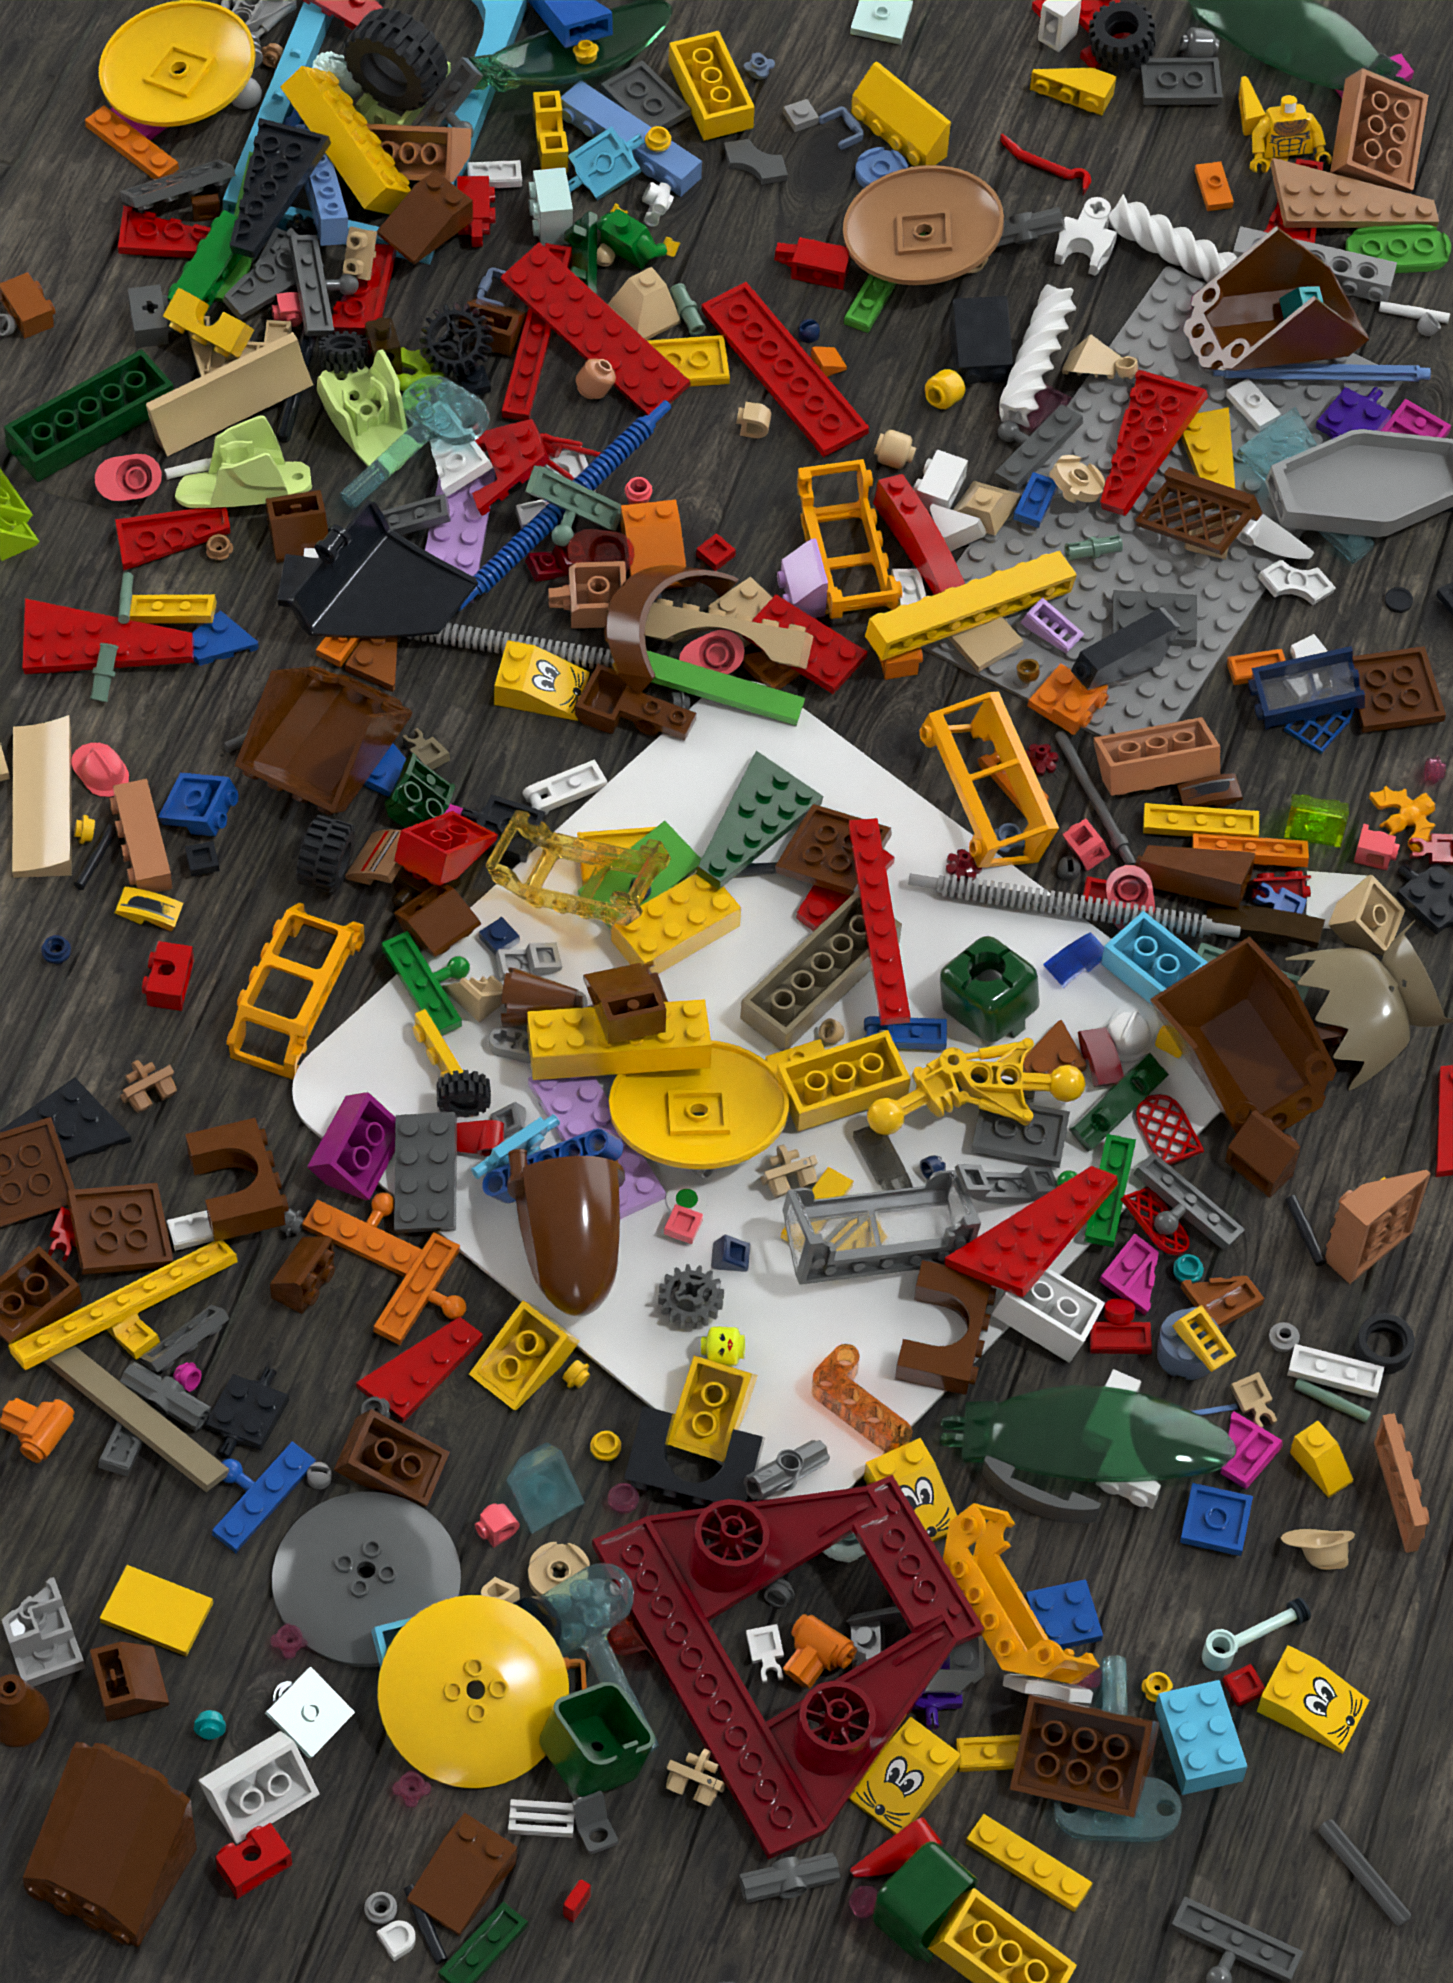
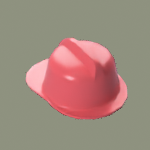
M146 454L118 456L107 459L98 466L95 473V485L100 494L111 501L139 499L152 495L158 489L161 483L162 472L155 459Z
M719 629L687 644L681 651L679 660L729 674L742 663L745 649L742 640L737 634L730 630Z
M88 743L75 750L71 760L73 770L86 788L93 794L100 797L114 796L113 785L129 782L127 767L120 756L108 745Z
M1124 865L1110 873L1106 881L1108 905H1111V900H1116V907H1118L1119 901L1123 902V908H1126L1127 902L1131 903L1130 909H1133L1134 904H1138V910H1141L1142 905H1146L1145 911L1147 912L1149 906H1153V913H1155L1152 882L1144 869L1135 865ZM1124 919L1120 920V925L1115 924L1120 930L1126 927L1123 925Z

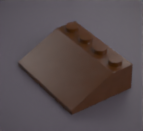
M1029 1695L1010 1790L1135 1818L1153 1757L1160 1722L1040 1695Z

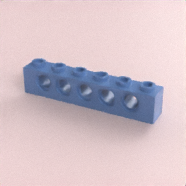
M306 124L295 125L296 128L310 131ZM325 153L304 186L320 245L347 244L348 215L334 165Z

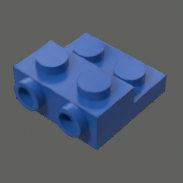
M180 773L158 819L162 825L187 827L191 834L216 836L218 830L225 828L227 824L226 814L230 806H235L238 802V791L229 777Z

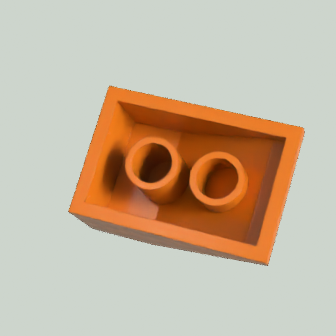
M676 499L621 505L620 526L630 577L639 571L654 566L677 565L686 567L681 522ZM676 581L665 589L686 586Z

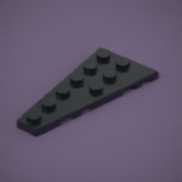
M259 118L258 134L253 142L254 151L249 159L243 185L244 194L239 202L240 211L238 219L235 220L230 241L232 253L256 259L331 145L329 136Z
M76 1077L0 1130L1 1133L51 1117L67 1164L75 1162L78 1157L92 1152L95 1154L104 1152L106 1147L118 1143L124 1145L132 1142L131 1135Z

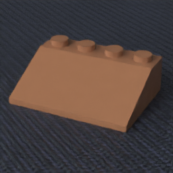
M1363 68L1345 79L1330 173L1389 189L1413 191L1429 95Z
M1422 1170L1362 1184L1355 1191L1348 1190L1338 1202L1340 1206L1334 1216L1336 1219L1335 1224L1330 1230L1331 1238L1326 1244L1327 1252L1325 1258L1327 1263L1349 1284L1413 1232L1430 1178V1172Z

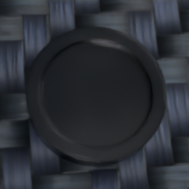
M1402 587L1391 588L1385 596V605L1389 610L1396 613L1408 611L1413 603L1412 594Z

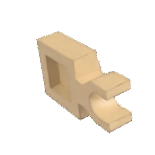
M1259 1372L1231 1384L1230 1388L1243 1414L1252 1411L1254 1415L1253 1423L1263 1428V1424L1260 1421L1261 1416L1268 1417L1271 1425L1277 1422L1273 1411L1265 1405L1272 1401V1397Z

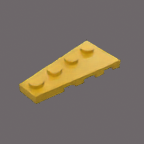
M1229 407L1197 413L1181 435L1193 471L1196 476L1235 489Z

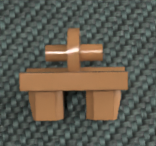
M139 1060L132 1062L133 1072L125 1077L129 1083L137 1079L139 1081L123 1089V1094L120 1097L124 1104L129 1101L130 1105L139 1114L153 1104L146 1093L147 1091L155 1088L161 1100L176 1094L177 1089L172 1079L174 1071L171 1065L148 1076V1073L156 1070L152 1062L145 1066Z

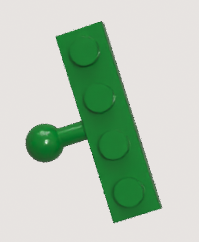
M408 931L382 942L384 954L419 1011L426 1009L440 1034L444 1035L461 1027L462 1019L440 985V982L451 977L457 980L465 978L470 972L468 960L461 956H455L448 961L447 967L433 973Z
M1110 1134L1106 1135L1099 1169L1117 1175L1118 1185L1089 1218L1084 1242L1114 1248L1123 1206L1121 1198L1126 1192L1136 1139ZM1071 1170L1063 1171L1057 1178V1186L1073 1178L1077 1173Z

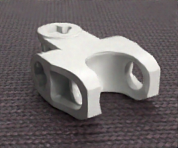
M1100 197L1091 198L1085 203L1078 220L1065 217L1066 230L1059 232L1054 263L1062 265L1068 255L1076 252L1084 253L1091 260L1088 274L1096 276L1103 265L1109 260L1117 238V232L1108 229V215L1110 214L1111 206L1107 200Z

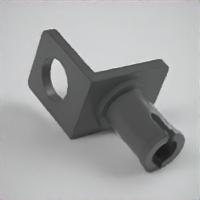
M568 1788L569 1794L574 1800L572 1805L576 1829L588 1853L595 1854L618 1845V1837L607 1818L602 1791L581 1798L574 1795ZM595 1831H604L608 1834V1837L603 1842L596 1843L589 1839L590 1835Z

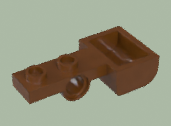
M597 664L575 705V715L578 720L610 734L614 733L623 717L633 721L635 727L646 735H656L660 731L684 741L691 731L697 716L696 712L642 692L640 694L636 693L616 674L614 669L601 664Z

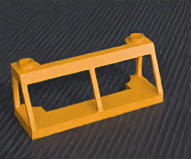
M988 692L929 713L919 730L920 739L928 748L937 745L975 833L969 842V852L973 856L977 867L1038 863L1059 827L1000 693ZM983 702L971 724H947L944 715ZM971 732L973 739L982 738L983 741H992L1002 764L969 774L951 733ZM1005 770L1028 821V825L1023 833L998 841L972 781ZM1025 840L1024 856L994 858L1000 848Z

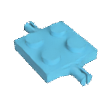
M611 126L569 154L568 157L574 165L577 174L568 181L570 193L583 184L590 189L598 201L642 172L634 160L632 152L642 144H645L640 133L626 142L618 136Z
M554 1114L545 1120L542 1117L538 1118L493 1148L490 1156H487L484 1161L471 1168L472 1174L476 1179H479L487 1172L509 1164L508 1152L514 1149L527 1150V1156L541 1150L540 1145L545 1140L544 1136L547 1132L560 1125L559 1119Z

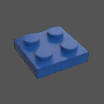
M1192 1483L1180 1543L1241 1556L1253 1496Z
M1086 1579L1026 1592L1025 1600L1048 1639L1057 1642L1062 1649L1102 1641L1103 1633Z

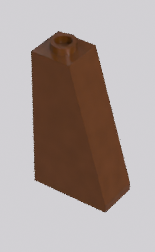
M1148 845L1143 856L1138 855L1135 866L1144 869L1150 876L1153 888L1238 908L1252 878L1255 853Z

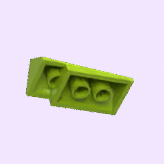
M0 469V560L4 561L37 546L40 541L27 524L33 514Z

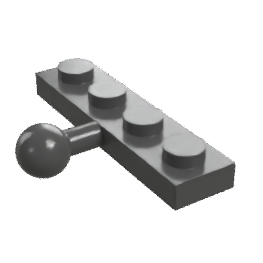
M461 57L410 126L445 127L449 123L454 128L471 129V138L473 137V126L467 121H461L455 115L456 111L483 77L481 72L468 58Z
M291 235L289 246L305 336L333 334L334 325L327 290H339L344 295H353L359 288L358 279L351 274H344L339 279H325L317 235Z
M1061 404L1031 436L1021 432L1014 421L1007 420L1002 422L998 427L1000 439L1005 442L1016 441L1022 445L996 470L995 480L1018 491L1030 479L1032 473H1036L1083 424V415Z
M1154 1152L1133 1173L1173 1207L1171 1211H1162L1156 1216L1154 1224L1159 1233L1164 1235L1174 1233L1178 1228V1220L1183 1216L1223 1251H1226L1244 1232L1245 1229Z
M1185 1896L1171 1924V1929L1223 1953L1218 1966L1212 1967L1208 1971L1206 1983H1232L1230 1970L1235 1959L1286 1983H1290L1304 1951Z

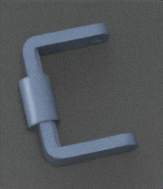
M841 106L819 116V122L824 124L839 116L844 118L845 123L855 135L838 143V147L843 150L863 140V130L853 114H850L845 107Z
M497 268L488 269L486 276L482 277L477 288V299L505 306L502 302L488 299L484 296L491 286L492 278L501 279L500 277L506 271Z

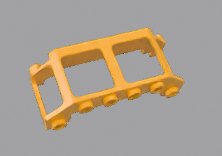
M864 459L798 468L797 490L802 506V513L800 514L801 525L806 542L816 538L828 581L825 614H829L831 619L842 618L845 611L887 606L894 610L898 607V599L903 596L901 582L896 581L894 576L887 573L889 561L887 553H882L881 547H883L882 533L880 530L876 531L875 508H870L868 501L869 486H873L871 470H866ZM857 471L859 492L857 502L817 508L813 506L812 477ZM850 518L862 519L870 551L862 554L827 558L818 523ZM873 565L881 592L843 597L841 590L834 587L830 570Z
M297 903L287 909L282 920L278 919L272 931L273 938L271 942H266L263 946L261 962L258 966L252 968L249 976V985L246 990L242 989L237 1000V1006L239 1007L236 1018L226 1041V1045H229L230 1058L294 1080V1076L300 1066L297 1063L302 1053L305 1054L307 1050L306 1042L348 956H353L355 951L359 952L365 941L363 924L353 921L346 926L337 925L306 914L304 904ZM303 924L337 935L320 969H314L278 956L288 935L296 937ZM272 968L313 982V986L296 1019H288L253 1006ZM246 1021L289 1036L290 1040L284 1059V1066L240 1051L246 1035Z
M973 1503L950 1521L943 1560L985 1628L982 1635L1002 1670L1076 1685L1100 1667L1092 1653L1086 1652L1080 1657H1074L1075 1653L1072 1649L1066 1648L1063 1651L1057 1642L1048 1639L999 1556L1011 1547L1010 1543L1004 1540L1003 1533L1007 1527L1012 1528L1015 1525L1014 1521L1007 1511ZM976 1542L974 1555H972L968 1547Z

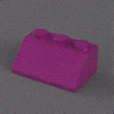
M369 1092L346 1095L307 1168L326 1185L363 1200H370L395 1153L396 1117Z

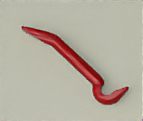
M1004 134L1000 135V142L1020 161L1067 180L1081 178L1083 180L1082 195H1085L1091 184V176L1088 171L1083 168L1071 170L1024 151Z

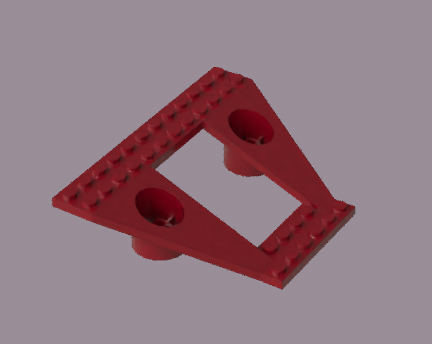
M893 1475L863 1487L753 1502L725 1499L716 1501L706 1508L650 1515L592 1540L593 1549L611 1581L620 1588L624 1604L707 1750L711 1751V1759L719 1765L718 1771L768 1860L820 1837L827 1832L953 1649L960 1644L983 1635L985 1630ZM854 1533L912 1633L836 1680L818 1684L806 1694L803 1700L765 1722L708 1621ZM751 1536L755 1540L756 1544L746 1541L745 1539ZM709 1538L714 1540V1543L705 1546L703 1540ZM746 1550L754 1554L745 1559L742 1552ZM717 1551L723 1557L720 1558L712 1553ZM735 1557H736V1559H737V1561L726 1560V1558H735ZM857 1719L861 1726L852 1724L850 1721ZM808 1720L818 1722L819 1727L811 1730ZM852 1733L861 1737L851 1743L848 1734ZM822 1734L826 1739H828V1743L818 1738L817 1736ZM841 1740L844 1745L831 1744V1742Z

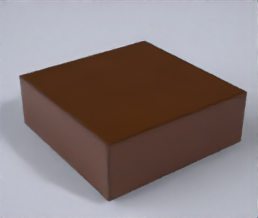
M218 194L191 197L193 221L212 220L220 216Z

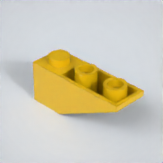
M1094 68L1033 69L1030 90L1083 108L1089 112L1103 115L1114 95L1117 76Z

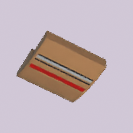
M389 829L373 832L346 873V879L371 885L374 879L392 883L402 865L394 862L401 830Z

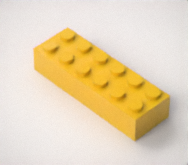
M301 66L280 88L311 132L329 136L331 145L325 153L362 207L367 210L391 215L411 191L408 186V179L398 172L394 166V159L380 146L381 140L366 126L367 120L361 113L355 110L352 105V98L339 87L338 78L330 71L325 72L317 68Z
M705 999L664 1002L666 1007V1032L613 1044L607 1043L594 1007L528 1011L527 1037L532 1079L543 1080L711 1068L712 1043Z

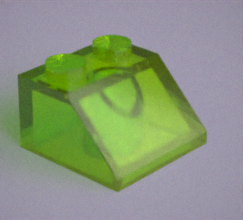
M1292 794L1284 838L1341 848L1349 816V804L1332 799L1313 798L1304 794Z

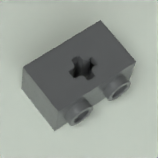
M160 284L128 288L129 307L136 348L169 344L168 333L173 332V329L169 327L170 321L163 317L169 303L167 295H162Z

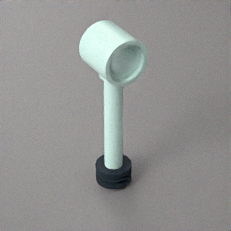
M1298 1597L1287 1603L1286 1611L1235 1636L1224 1629L1212 1631L1206 1639L1201 1654L1204 1665L1213 1671L1226 1670L1230 1667L1239 1647L1292 1621L1296 1625H1300L1310 1620L1311 1613L1308 1605L1301 1597ZM1213 1647H1220L1224 1649L1226 1653H1217L1213 1649Z

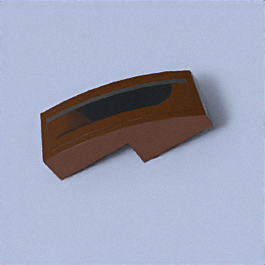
M1236 774L1207 776L1177 785L1183 806L1207 807L1214 804L1216 808H1222L1244 800Z

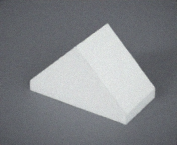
M931 504L929 508L934 522L950 552L985 537L987 533L980 518Z

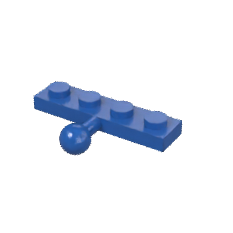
M291 1442L256 1482L243 1473V1468L239 1461L235 1459L222 1461L221 1463L229 1468L227 1477L222 1481L236 1483L247 1492L212 1530V1535L234 1553H237L307 1475L309 1466L316 1462V1459L294 1442Z

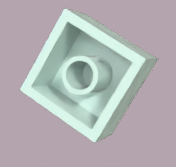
M566 169L534 170L533 182H529V195L533 199L528 200L530 216L533 215L535 219L532 220L533 235L539 237V242L543 246H545V243L555 245L569 244L564 240V232L573 225V207Z

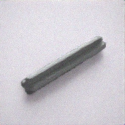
M1329 1819L1324 1822L1319 1828L1321 1836L1394 1924L1399 1927L1406 1923L1411 1917L1408 1909L1335 1821Z

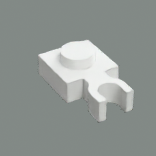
M777 1624L746 1630L752 1664L762 1662L763 1665L761 1669L762 1684L767 1683L765 1673L768 1670H775L778 1681L783 1680L782 1669L775 1661V1659L784 1656Z

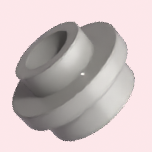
M1278 1323L1270 1330L1269 1341L1273 1348L1279 1352L1291 1351L1294 1349L1295 1344L1299 1343V1332L1292 1324ZM1281 1333L1287 1334V1335H1289L1290 1337H1289V1338H1282V1337L1280 1336V1334H1281Z
M376 1892L370 1895L365 1902V1915L375 1924H386L397 1913L396 1900L386 1892ZM383 1905L387 1910L384 1913H377L375 1908Z

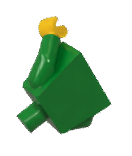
M616 203L610 212L597 220L596 226L601 231V244L605 243L611 247L614 253L641 270L650 259L662 257L666 254L674 257L680 245V242L672 241L670 237H665L663 243L655 244L648 228L629 216L627 210L620 209Z

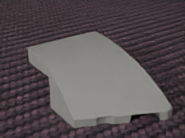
M54 1577L49 1578L46 1581V1587L33 1598L28 1596L17 1609L12 1610L1 1619L20 1677L32 1687L86 1668Z

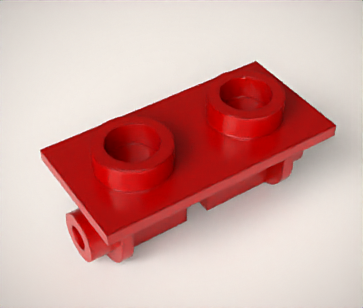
M1302 871L1286 872L1285 877H1274V873L1257 874V878L1249 882V885H1256V889H1252V900L1257 895L1266 898L1265 893L1257 889L1262 882L1271 886L1275 893L1283 887L1303 898L1311 897L1310 886H1305V882L1311 879V875L1303 876Z

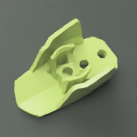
M384 350L377 351L373 366L370 369L364 365L362 370L357 367L358 372L353 373L350 370L349 374H344V371H340L339 374L334 373V370L331 372L323 371L317 380V392L331 421L345 441L370 469L383 471L399 470L409 459L415 446L407 429L402 396L399 391L400 381ZM350 394L353 395V398H354V399H358V400H355V401L350 400Z
M260 415L232 426L217 435L214 440L208 472L184 475L176 489L175 499L179 504L187 508L236 507L265 504L266 498L310 491L312 489L310 467L302 462H285L269 422L265 416Z

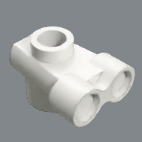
M650 182L642 197V202L650 205L644 218L646 225L651 227L657 226L660 216L664 215L672 204L674 196L670 195L671 187L668 184L660 183L658 186Z

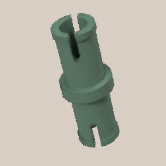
M683 283L675 284L669 289V292L677 306L678 315L684 320L690 335L698 336L706 328L697 312L698 306L695 301L691 300Z
M1119 534L1102 538L1092 536L1088 540L1066 543L1064 546L1065 556L1068 561L1085 557L1096 559L1102 554L1122 552L1123 542Z
M100 643L97 666L93 667L92 671L95 676L89 699L108 702L111 679L115 678L116 673L113 669L119 646Z

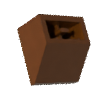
M477 298L467 301V304L470 306V312L477 308L480 311L478 317L485 315L488 319L484 325L492 327V331L486 335H491L494 341L486 343V345L490 346L493 352L511 356L524 326L527 312ZM459 319V329L468 328L472 330L475 328L471 322ZM475 338V341L471 342L469 345L475 346L477 338Z
M321 490L265 499L266 517L276 563L284 562L285 554L304 556L305 548H314L315 544L319 540H323L328 534L326 511Z
M446 883L443 885H432L394 912L403 931H408L415 944L434 957L447 952L450 946L460 939L471 935L474 929L481 925L478 917L457 891Z
M1255 1110L1228 1146L1225 1162L1266 1196L1271 1198L1293 1177L1301 1147L1291 1135L1284 1134L1279 1130L1270 1118L1262 1116Z
M328 1236L302 1237L271 1281V1298L301 1314L304 1313L308 1305L313 1306L319 1297V1289L324 1282L328 1283L332 1279L336 1270L332 1238Z
M117 1642L90 1649L92 1667L107 1722L169 1706L154 1646Z

